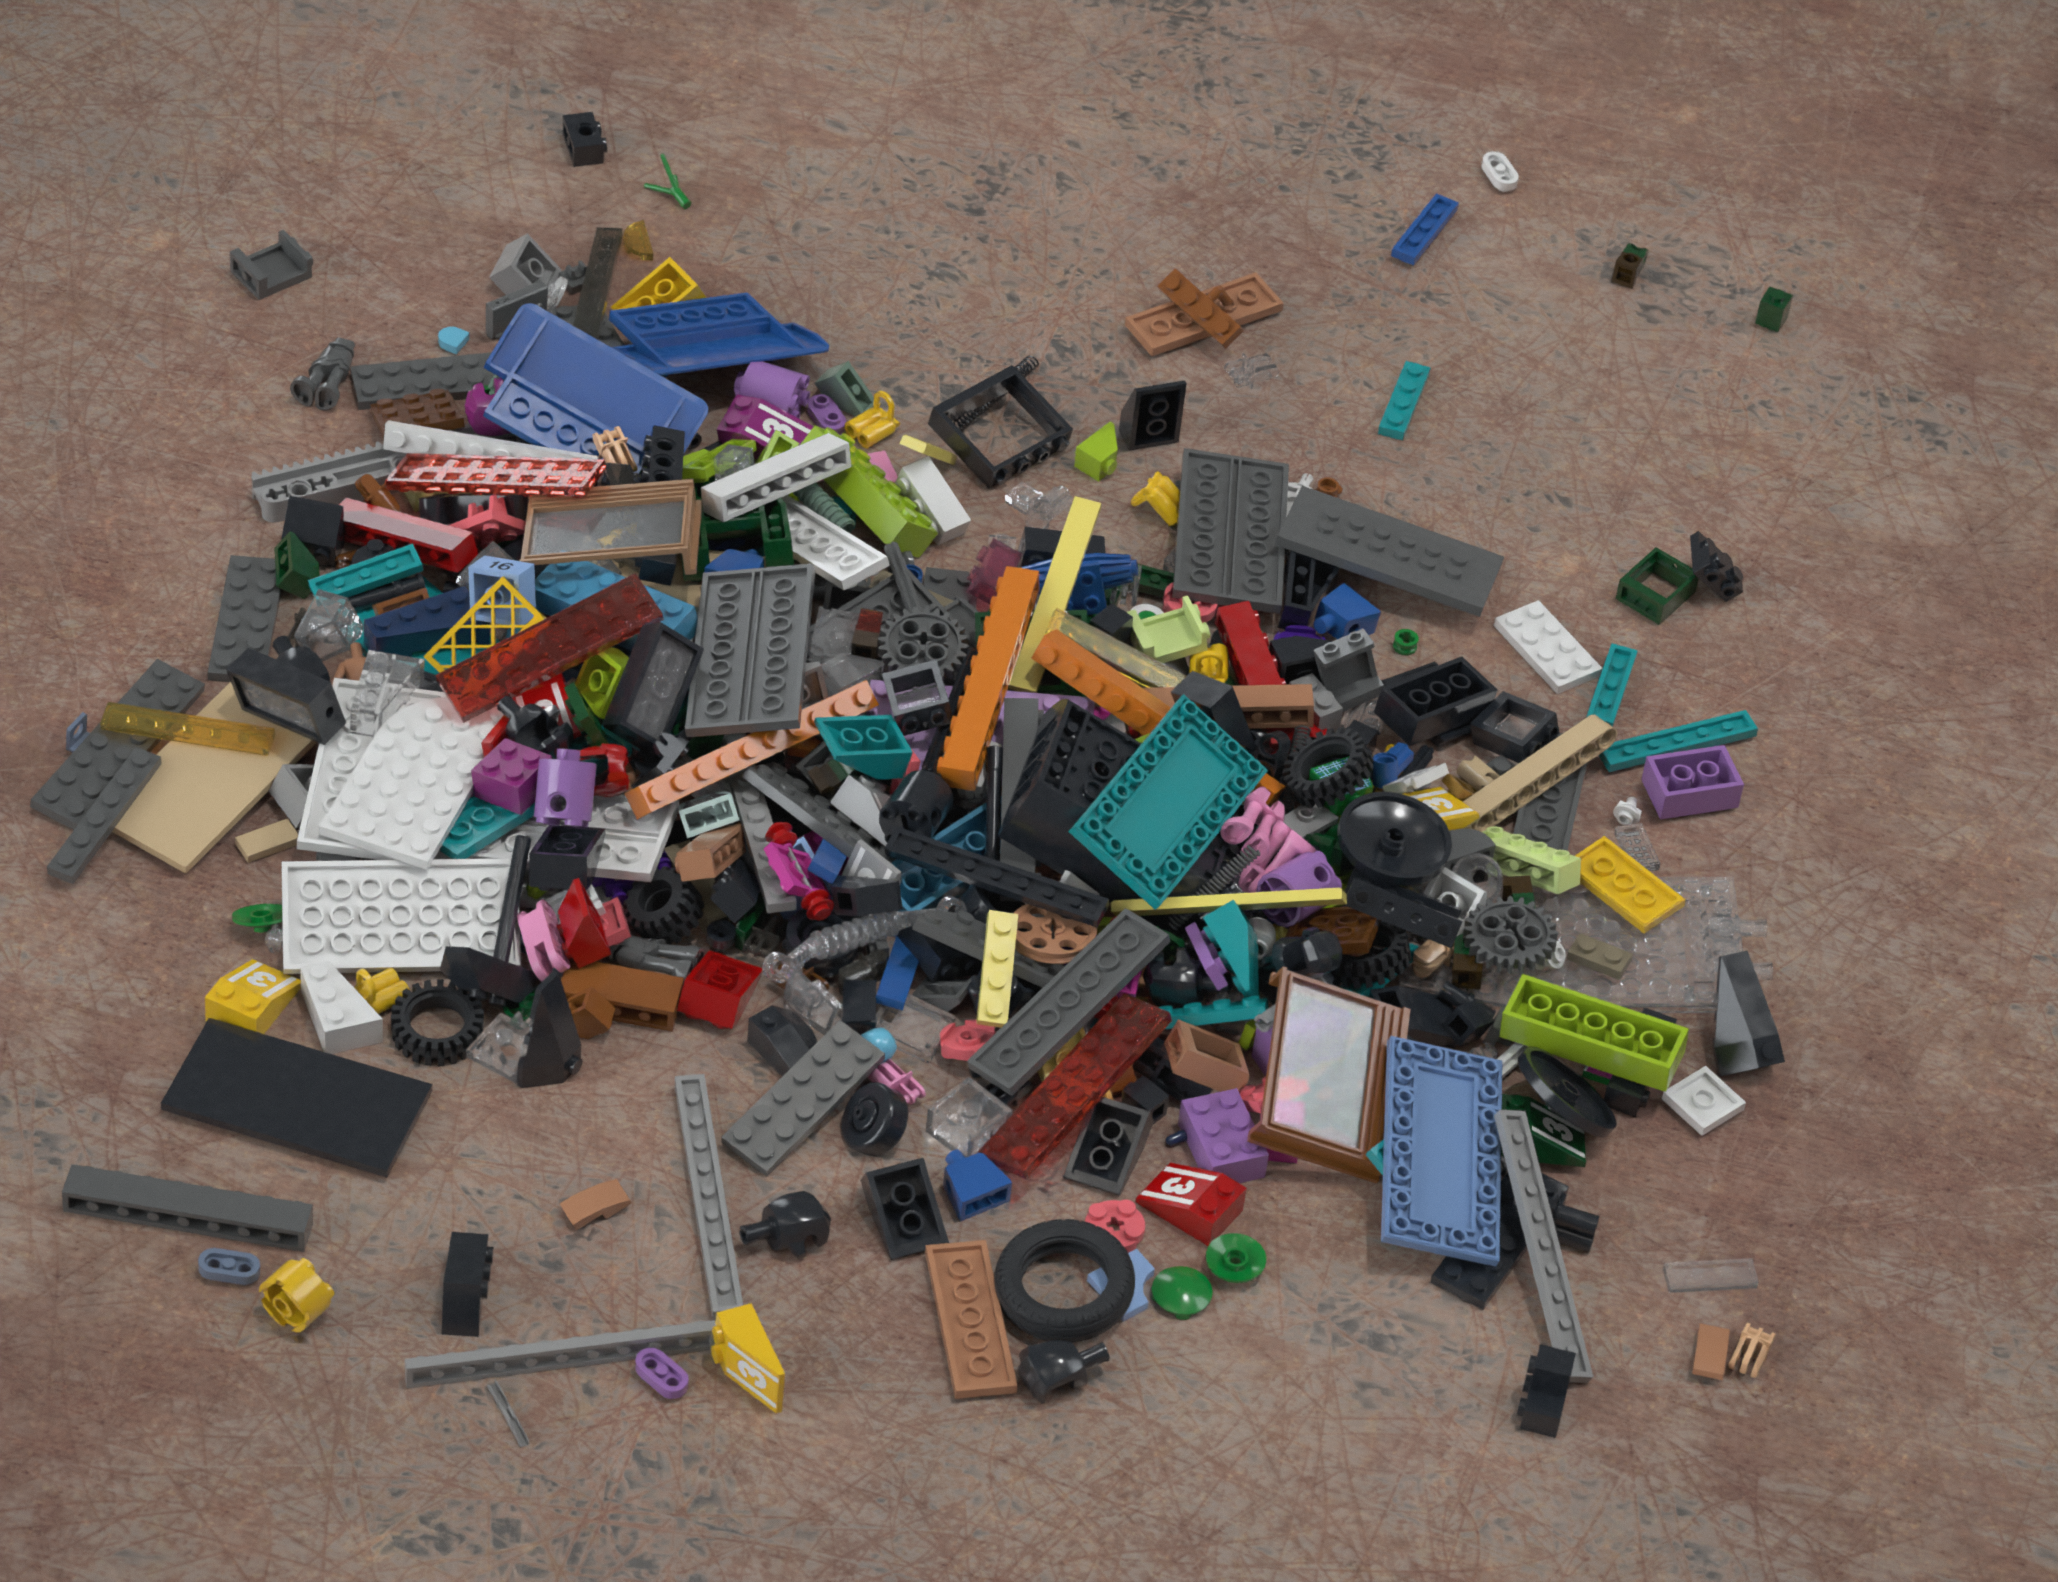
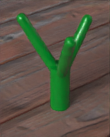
M662 153L660 158L672 187L666 188L645 183L644 187L673 195L682 208L687 209L692 203L680 189L678 177L676 174L673 175L666 156Z

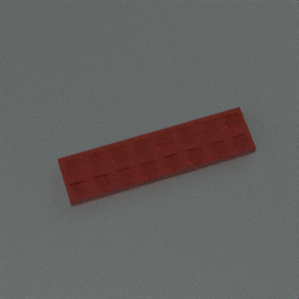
M407 453L387 477L385 483L387 490H398L399 492L423 491L424 493L448 492L449 494L472 493L474 495L488 493L499 496L518 494L525 497L546 495L547 497L571 496L573 498L586 497L604 473L606 464L604 459Z
M634 573L435 675L436 680L463 723L496 707L503 697L509 695L513 698L638 634L642 625L663 621V613L637 574Z
M1124 993L978 1152L986 1155L997 1167L1027 1180L1171 1023L1170 1012Z

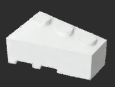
M925 457L902 467L895 484L901 488L900 494L903 497L911 499L917 505L916 510L919 513H923L932 520L931 526L938 532L933 539L935 543L940 545L965 534L971 519L930 457Z
M330 961L300 967L301 993L324 1052L334 1054L383 1042V1019Z

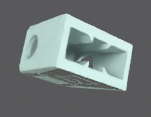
M715 791L681 803L678 809L687 838L739 821L730 792Z

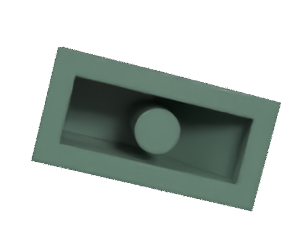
M849 361L827 369L814 383L821 394L827 395L834 400L840 410L855 417L873 407V395Z

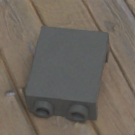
M284 230L278 232V243L246 256L239 248L230 251V272L258 300L312 278L313 258L311 254L305 251L297 243L296 239L290 237Z
M1364 629L1352 632L1347 636L1326 643L1313 650L1321 683L1327 690L1332 692L1334 698L1343 707V712L1379 697L1381 689L1384 687L1383 682L1377 675L1371 649L1375 647L1374 642Z

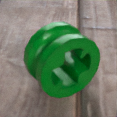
M1400 629L1394 635L1393 649L1401 655H1412L1417 650L1419 636L1413 630Z

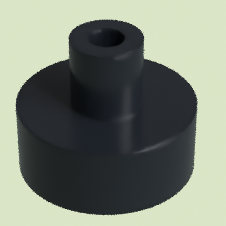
M726 920L713 921L707 927L706 940L711 947L719 951L725 950L735 943L736 928L731 922Z

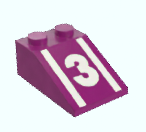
M736 395L716 430L718 440L722 444L731 439L756 440L757 451L748 455L747 458L758 459L776 430L797 441L800 445L814 426L761 398Z

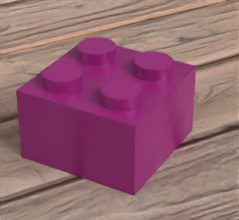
M505 738L471 770L474 796L522 815L536 800L539 759H552V756Z

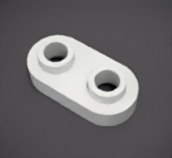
M1499 152L1486 153L1483 156L1482 169L1494 187L1503 192L1514 190L1517 187L1519 176L1507 157Z

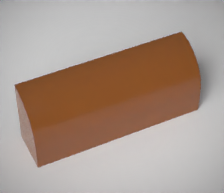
M569 959L570 968L564 971L561 979L567 998L593 987L616 1007L612 1021L673 1032L679 1012L677 1008L683 989L684 978L596 961L578 968L574 959Z

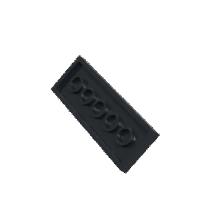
M1508 1172L1501 1180L1499 1263L1495 1267L1446 1256L1432 1274L1430 1282L1482 1310L1485 1309L1527 1251ZM1541 1173L1548 1202L1551 1205L1557 1206L1560 1195L1562 1193L1567 1194L1569 1186Z

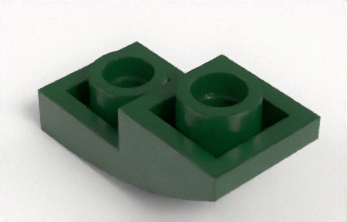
M761 892L758 895L756 904L745 913V918L741 919L735 927V947L742 952L755 941L766 919L767 910Z

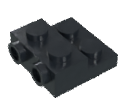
M1699 531L1690 535L1693 574L1725 602L1743 593V574L1737 566H1733L1731 557L1726 552L1723 553L1710 538H1706Z

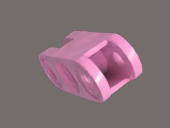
M544 899L540 900L533 911L518 913L517 920L528 959L537 978L543 982L552 972L553 968H556L560 973L569 969L570 961L565 955L562 947L564 941L557 929V924L559 923L555 912L548 902Z

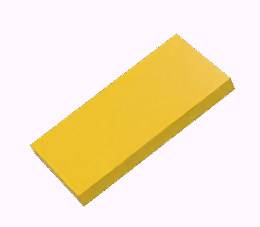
M1603 836L1575 855L1581 858L1580 883L1642 933H1646L1685 906V899L1606 836Z

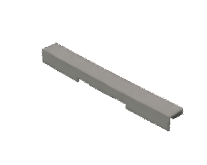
M495 1379V1383L487 1384V1388L500 1408L520 1448L529 1445V1439Z

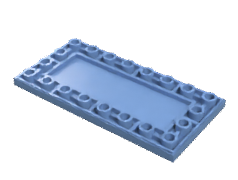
M1390 1036L1387 1040L1381 1242L1495 1267L1499 1263L1501 1142L1494 1115L1499 1110H1502V1060Z

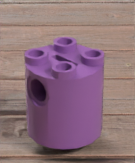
M763 361L751 362L746 371L738 373L734 384L735 396L743 395L761 398L800 419V409L802 406H807L810 398V391H806L810 376Z
M557 749L556 759H539L534 817H537L536 823L560 826V820H564V825L588 827L589 822H591L596 764L581 762L579 750ZM566 799L567 805L566 808L562 811L561 805L562 802Z
M1315 851L1314 853L1306 852L1300 854L1263 875L1258 881L1256 892L1323 888L1342 889V883L1327 862L1326 856L1320 851ZM1328 905L1262 909V911L1269 920L1278 926L1289 927Z

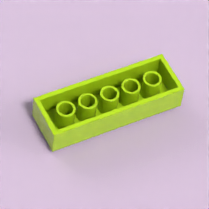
M814 426L800 445L829 433L849 442L851 467L825 478L824 481L885 544L897 542L901 552L911 551L914 557L920 558L938 534L931 526L932 520L923 513H919L916 510L917 505L911 499L900 494L901 488L894 482L888 481L885 478L886 473L880 467L869 462L870 456L863 450L857 449L854 446L856 442L845 433L839 435L830 427L823 429Z
M1522 974L1502 1013L1499 1037L1529 1047H1538L1553 1055L1666 1092L1685 1053L1689 1028Z

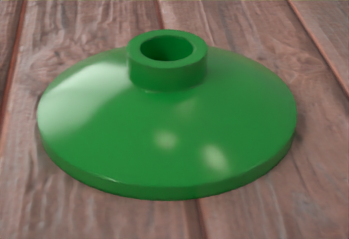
M256 904L246 906L232 913V921L245 927H253L254 932L257 933L268 932L271 930V926L283 922L282 905Z
M1228 1233L1218 1236L1209 1244L1206 1251V1263L1214 1275L1224 1281L1232 1283L1252 1281L1262 1274L1266 1266V1253L1261 1244L1244 1234Z

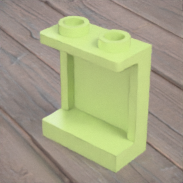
M1188 595L1182 597V608L1140 620L1136 610L1127 612L1133 616L1130 640L1144 668L1207 651V639L1210 638L1209 627L1206 622L1202 623L1197 604H1192Z

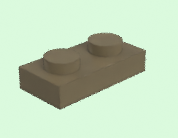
M1579 933L1568 951L1567 960L1620 980L1632 962L1633 953Z

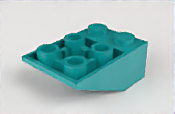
M1233 899L1204 916L1203 918L1207 926L1203 929L1211 943L1217 949L1221 948L1218 955L1224 966L1228 968L1230 973L1235 972L1236 975L1231 978L1239 992L1244 997L1259 996L1257 934L1243 910Z

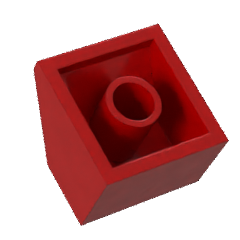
M577 878L573 880L558 910L561 923L557 924V929L563 941H566L562 943L568 960L573 958L578 968H581L611 955L601 916L582 882Z

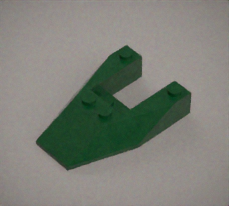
M736 472L713 475L707 482L695 483L696 500H702L701 487ZM778 498L725 522L704 513L702 504L697 573L685 575L681 553L684 581H702L705 567L710 563L708 541L712 540L714 542H724L731 538L751 539L761 535L766 567L794 565L786 503L781 498ZM684 502L680 508L679 543H681Z

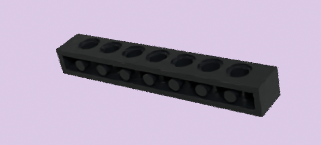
M653 425L651 435H645L643 470L640 483L682 480L685 431ZM680 502L639 505L638 517L640 518L637 526L638 537L636 546L678 543ZM677 554L635 557L634 568H639L638 580L671 586L677 564Z

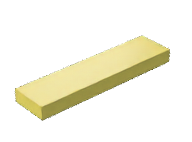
M906 434L902 436L899 443L952 465H955L957 460L956 454Z

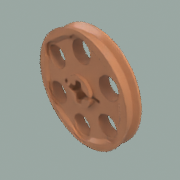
M1029 904L1023 905L1013 913L1018 914L1017 929L1025 928L1030 930L1028 932L1017 930L1015 949L1025 957L1048 964L1069 963L1097 935L1096 927L1073 919H1064L1059 914ZM1041 914L1044 917H1034L1032 915ZM1051 925H1054V939H1052ZM1077 932H1085V933H1087L1088 935L1082 936V935H1078V934H1076V933H1077ZM1032 945H1042L1044 948H1034ZM1067 946L1073 948V950H1064L1061 947Z

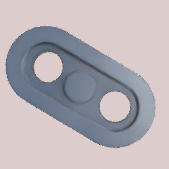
M210 1248L200 1254L198 1269L199 1273L209 1280L247 1285L259 1278L260 1261L251 1253Z

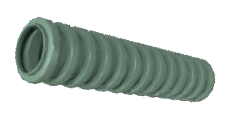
M816 482L792 492L806 507L848 533H851L854 529V520Z

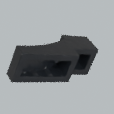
M1150 1031L1141 1038L1130 1056V1060L1133 1065L1151 1076L1149 1079L1151 1082L1180 1102L1181 1100L1212 1093L1214 1089L1173 1073L1164 1044L1165 1041Z

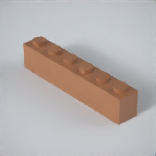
M1312 684L1233 686L1249 729L1295 728L1299 725L1313 727L1314 701ZM1175 687L1144 688L1169 707L1175 704L1171 695V691Z

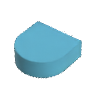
M457 327L443 328L438 334L439 346L456 355L470 339V332Z

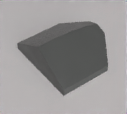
M927 976L909 997L910 1002L941 1018L960 1004L968 994V984L971 982V977L969 979L952 978L932 982Z

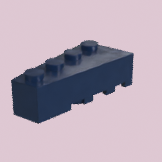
M463 586L365 619L364 645L371 655L376 653L390 659L411 657L413 652H428L470 610L468 589ZM469 619L464 625H471V619ZM476 620V625H490V622ZM460 628L456 632V645L471 644V628ZM476 628V643H479V645H490V628ZM452 638L445 645H452Z

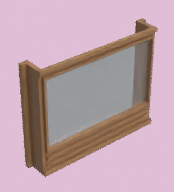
M693 479L529 492L521 562L543 565L682 553L685 575L697 573L702 500H696Z

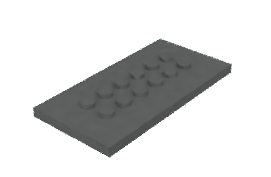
M1184 448L1172 598L1181 599L1188 595L1192 601L1225 606L1250 601L1253 610L1280 614L1285 548L1275 545V542L1287 516L1289 464Z
M1301 486L1275 542L1277 546L1479 617L1482 614L1504 559V556L1305 486Z
M813 563L703 573L695 643L704 648V651L690 683L685 723L687 737L800 728L815 578Z

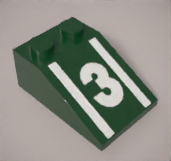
M1502 1094V1110L1526 1112L1538 1163L1576 1167L1586 1166L1585 1133L1583 1130L1572 1125L1560 1115L1554 1114L1546 1105L1531 1097L1517 1094ZM1501 1146V1155L1504 1157L1503 1150H1502V1146Z

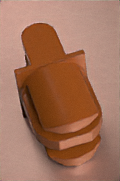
M365 474L356 480L355 487L365 498L362 502L399 512L400 505L386 488V482L380 486L370 474Z

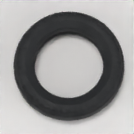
M1055 1219L1028 1227L1010 1240L997 1261L994 1273V1286L1002 1311L1023 1332L1046 1341L1079 1342L1083 1339L1094 1338L1098 1334L1100 1335L1108 1331L1123 1317L1134 1295L1135 1271L1131 1258L1122 1243L1105 1229L1085 1221ZM1056 1253H1073L1085 1256L1096 1262L1105 1272L1108 1282L1104 1291L1094 1301L1080 1307L1064 1309L1046 1306L1034 1300L1024 1289L1022 1277L1027 1268L1042 1257Z

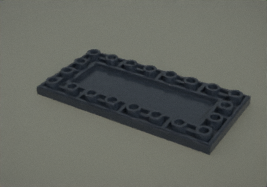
M208 1018L161 1101V1110L388 1177L432 1093V1084Z

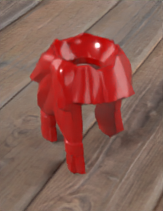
M602 743L601 746L579 750L581 762L608 759L607 779L605 783L594 786V796L614 797L628 790L630 779L626 774V765L629 761L627 757L628 750L624 746Z

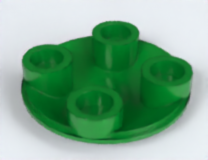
M1174 1266L1164 1269L1154 1278L1151 1298L1161 1308L1173 1313L1176 1318L1188 1320L1192 1314L1204 1310L1209 1305L1213 1291L1210 1281L1198 1270L1186 1266Z

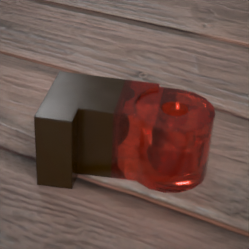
M861 608L858 624H856L852 639L850 658L875 663L883 612ZM857 647L871 649L872 651L863 653Z

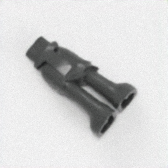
M339 337L335 341L330 342L309 368V378L300 375L292 381L290 391L294 398L305 406H311L315 398V405L320 410H328L336 406L340 398L338 386L340 382L346 379L352 358L354 357L355 343Z
M633 935L622 943L609 947L611 952L609 959L611 961L616 960L621 966L644 971H657L682 977L684 981L705 956V949L695 945H669L664 939L643 938Z

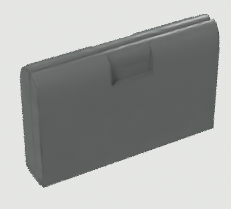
M538 281L486 303L485 328L487 337L489 339L501 337L518 309L524 304L542 303L543 309L547 311V286L542 281Z

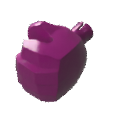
M494 378V394L492 395L485 393L482 383L475 384L467 394L465 413L467 414L470 426L477 435L501 436L511 433L483 417L484 411L504 382L502 378Z

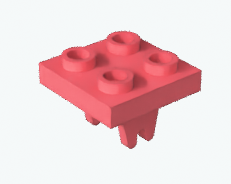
M494 494L489 497V510L484 511L482 505L476 507V504L473 502L468 505V518L449 526L472 532L475 544L482 549H488L489 547L495 548L498 543L515 540L517 536L524 534L526 521L508 515L504 498H497V495Z

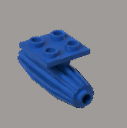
M1085 554L1067 605V610H1087V615L1099 614L1107 607L1104 590L1133 582L1134 576H1138L1137 560H1132L1130 554ZM1053 558L1022 567L1023 569L1039 571L1040 591L1038 595L1041 594Z

